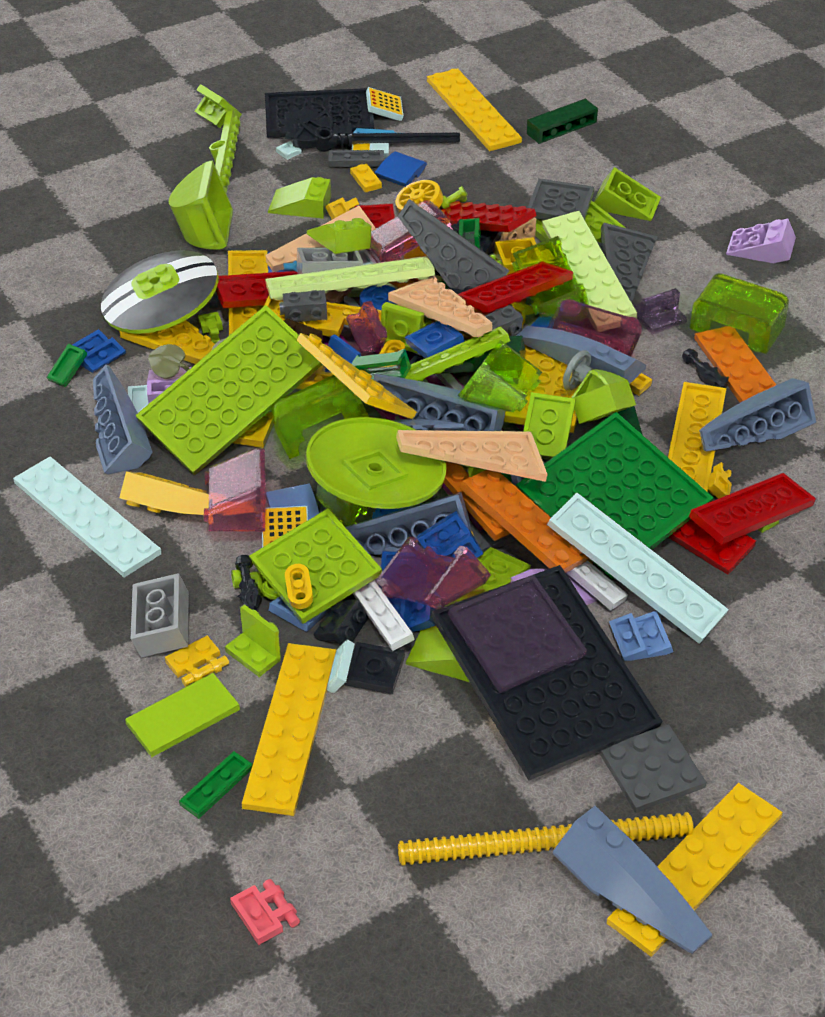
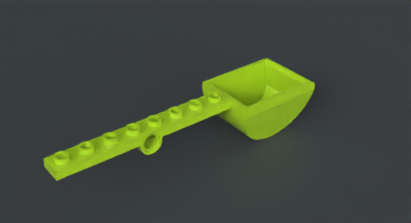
M233 110L226 112L221 140L214 142L209 147L216 164L214 165L212 160L197 167L175 187L169 197V205L185 240L199 248L222 249L227 246L233 208L227 196V188L230 185L229 178L231 177V168H233L232 162L235 158L234 151H236L237 135L239 134V126H241L238 116H235Z

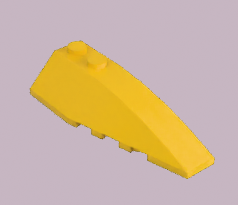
M126 471L119 497L127 500V505L140 507V504L148 506L147 510L156 513L165 510L183 514L231 515L260 511V507L235 499L229 500L227 497L219 494H207L205 490L192 488L189 485L142 472Z

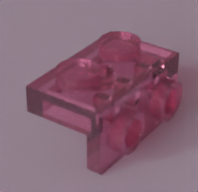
M367 301L363 303L358 313L346 317L361 353L380 350L387 338V331L382 326L378 310L374 308L372 301Z

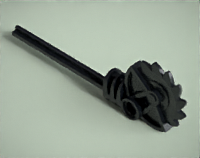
M309 106L303 107L300 110L298 107H294L292 113H284L285 119H279V123L282 126L279 128V131L286 134L285 139L293 140L294 147L303 149L316 147L319 151L323 152L338 146L344 148V146L352 148V145L355 143L460 142V132L353 133L351 123H348L347 128H344L343 123H341V128H337V124L334 123L333 128V119L327 110L323 112L320 109L309 110Z

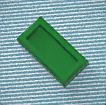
M68 344L46 378L51 382L66 387L84 361L87 352L84 349Z

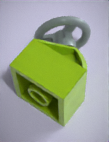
M587 350L578 352L571 359L563 376V386L569 391L577 388L571 398L576 399L574 410L579 424L598 420L636 405L628 380L611 372L591 368V354ZM584 357L585 359L578 364V361Z

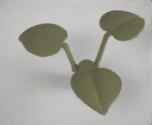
M226 338L219 340L213 346L212 350L215 347H217L221 342H223ZM167 344L153 350L148 357L153 372L160 378L169 379L178 374L180 367L186 371L189 370L182 363L185 358V352L176 345Z

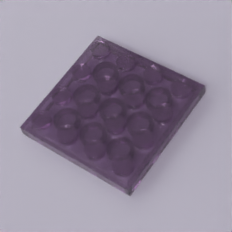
M534 574L452 607L448 611V616L499 693L582 658L587 653V649Z

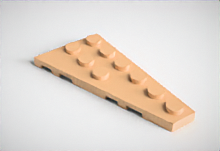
M360 206L323 224H332L337 220L346 222L352 221L353 218H362L372 226L371 246L382 244V236ZM306 233L265 255L266 262L272 272L284 270L283 263L297 261V248L326 247Z
M435 276L388 293L389 301L402 307L423 312L427 318L452 326L458 331L469 333L472 337H481L483 334L492 331V322L481 313H475L474 307L471 305L466 306L464 299L453 290L445 289V284L443 282L438 283Z
M397 431L396 438L400 452L545 482L548 474L531 432Z

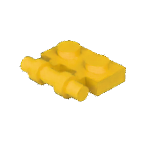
M208 635L189 644L188 647L181 648L165 657V663L177 678L187 674L181 678L185 687L211 673L216 674L222 671V667L228 665L229 660L225 655L217 659V657L221 656L220 650Z

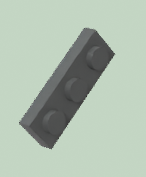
M329 150V167H356L360 164H368L369 167H379L384 161V150Z

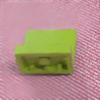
M246 605L240 607L243 633L225 646V652L255 675L261 677L281 661L279 630L274 623L262 618L256 610H251Z

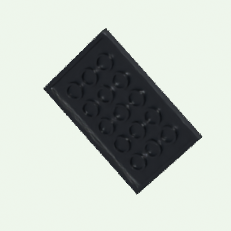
M367 88L265 93L267 138L285 137L286 134L279 131V128L282 127L279 119H285L284 113H292L294 107H298L299 110L306 106L310 107L309 110L320 109L321 112L327 110L332 116L333 128L334 123L337 124V128H341V123H343L344 128H347L348 123H351L352 132L356 128L375 129L373 113L368 111Z

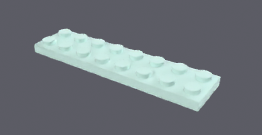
M48 457L13 478L14 483L124 578L162 554L160 547L52 457Z
M578 493L547 524L699 644L729 610Z

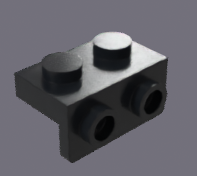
M358 599L341 600L331 606L330 611L320 622L313 635L319 641L337 640L340 646L347 640L353 642L368 620V615Z

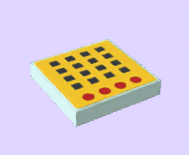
M370 87L367 88L366 97L369 112L402 121L404 115L400 96Z
M308 507L261 508L262 548L308 521Z

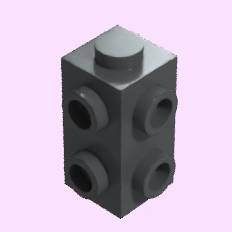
M325 290L284 293L283 302H279L280 315H284L285 319L288 318L296 322L327 320Z
M511 305L485 315L492 322V330L501 326L509 336H516L522 331L523 316Z

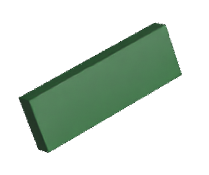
M233 751L179 800L180 806L199 819L251 771L253 764Z

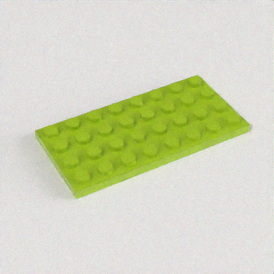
M265 305L135 416L193 475H196L323 364L296 341L299 335Z

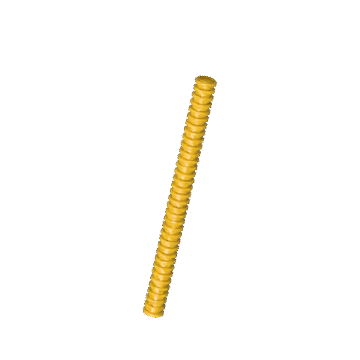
M685 812L683 815L676 813L675 816L668 814L667 817L659 815V818L653 815L650 819L644 816L641 820L639 817H635L634 820L626 818L625 821L618 819L617 822L611 820L632 841L636 839L637 842H641L642 839L649 841L650 838L658 840L659 837L667 839V836L675 838L676 835L681 838L684 834L687 836L693 833V821L688 812ZM568 824L567 827L559 825V828L553 825L550 829L547 826H543L541 830L538 827H535L534 830L526 828L525 831L518 829L517 832L509 830V833H505L503 830L500 834L493 831L491 835L488 832H484L481 836L479 833H476L475 836L467 834V837L459 835L458 838H455L453 835L450 836V839H446L443 836L441 840L434 837L431 841H429V838H425L424 841L416 839V842L408 840V843L399 841V862L404 866L406 862L413 865L416 861H418V864H422L423 861L431 863V860H435V862H439L440 859L448 861V858L456 860L457 857L463 860L465 856L473 859L475 855L481 858L482 855H486V857H490L491 854L499 856V853L507 855L508 852H511L513 855L516 854V851L523 854L525 850H528V853H532L535 849L537 852H540L541 849L549 851L550 848H553L554 850L572 824Z

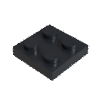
M356 642L344 685L393 694L405 658V650L396 649L392 651L389 647Z

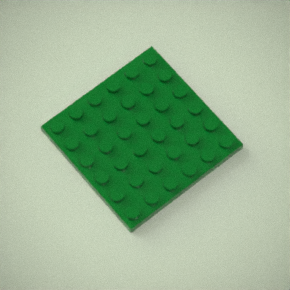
M617 412L544 464L548 474L546 482L524 478L516 484V487L551 518L578 493L651 550L691 520L689 514L692 509L712 502L714 498ZM596 564L612 580L615 579L607 571H605L598 564Z

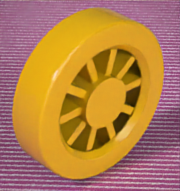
M420 180L404 187L397 195L395 204L399 213L409 199L426 211L435 212L443 202V194L438 183L432 180Z

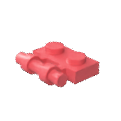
M268 879L263 883L265 891L261 893L253 885L230 898L231 905L258 945L283 932L281 921H287L290 927H296L300 923L296 915L297 910L293 904L286 901L284 891L279 885H275L272 879ZM268 903H275L278 909L272 911Z

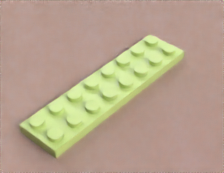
M580 211L542 221L543 229L565 269L573 271L572 282L598 330L637 319L635 308Z
M427 256L269 278L266 279V286L271 299L283 300L284 293L325 290V293H327L329 290L346 291L350 287L367 288L371 284L383 286L392 281L404 283L413 278L419 280L428 279L429 276L435 275V271Z

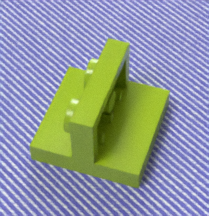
M201 84L197 88V91L204 98L195 109V112L217 127L221 128L224 124L226 112L233 110L235 116L239 118L242 115L224 98Z
M385 302L382 305L379 342L385 344L389 340H400L405 344V350L418 354V352L407 345L405 337L430 325L432 319L424 317L423 312Z

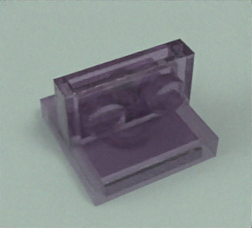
M674 288L641 299L640 304L633 306L637 312V320L652 335L687 323V317L678 309L680 292Z

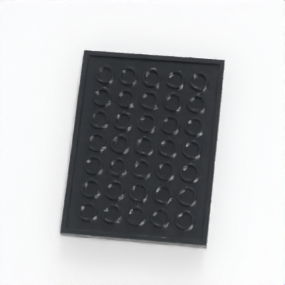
M561 565L432 611V620L528 781L600 752L631 737L658 728L663 722Z

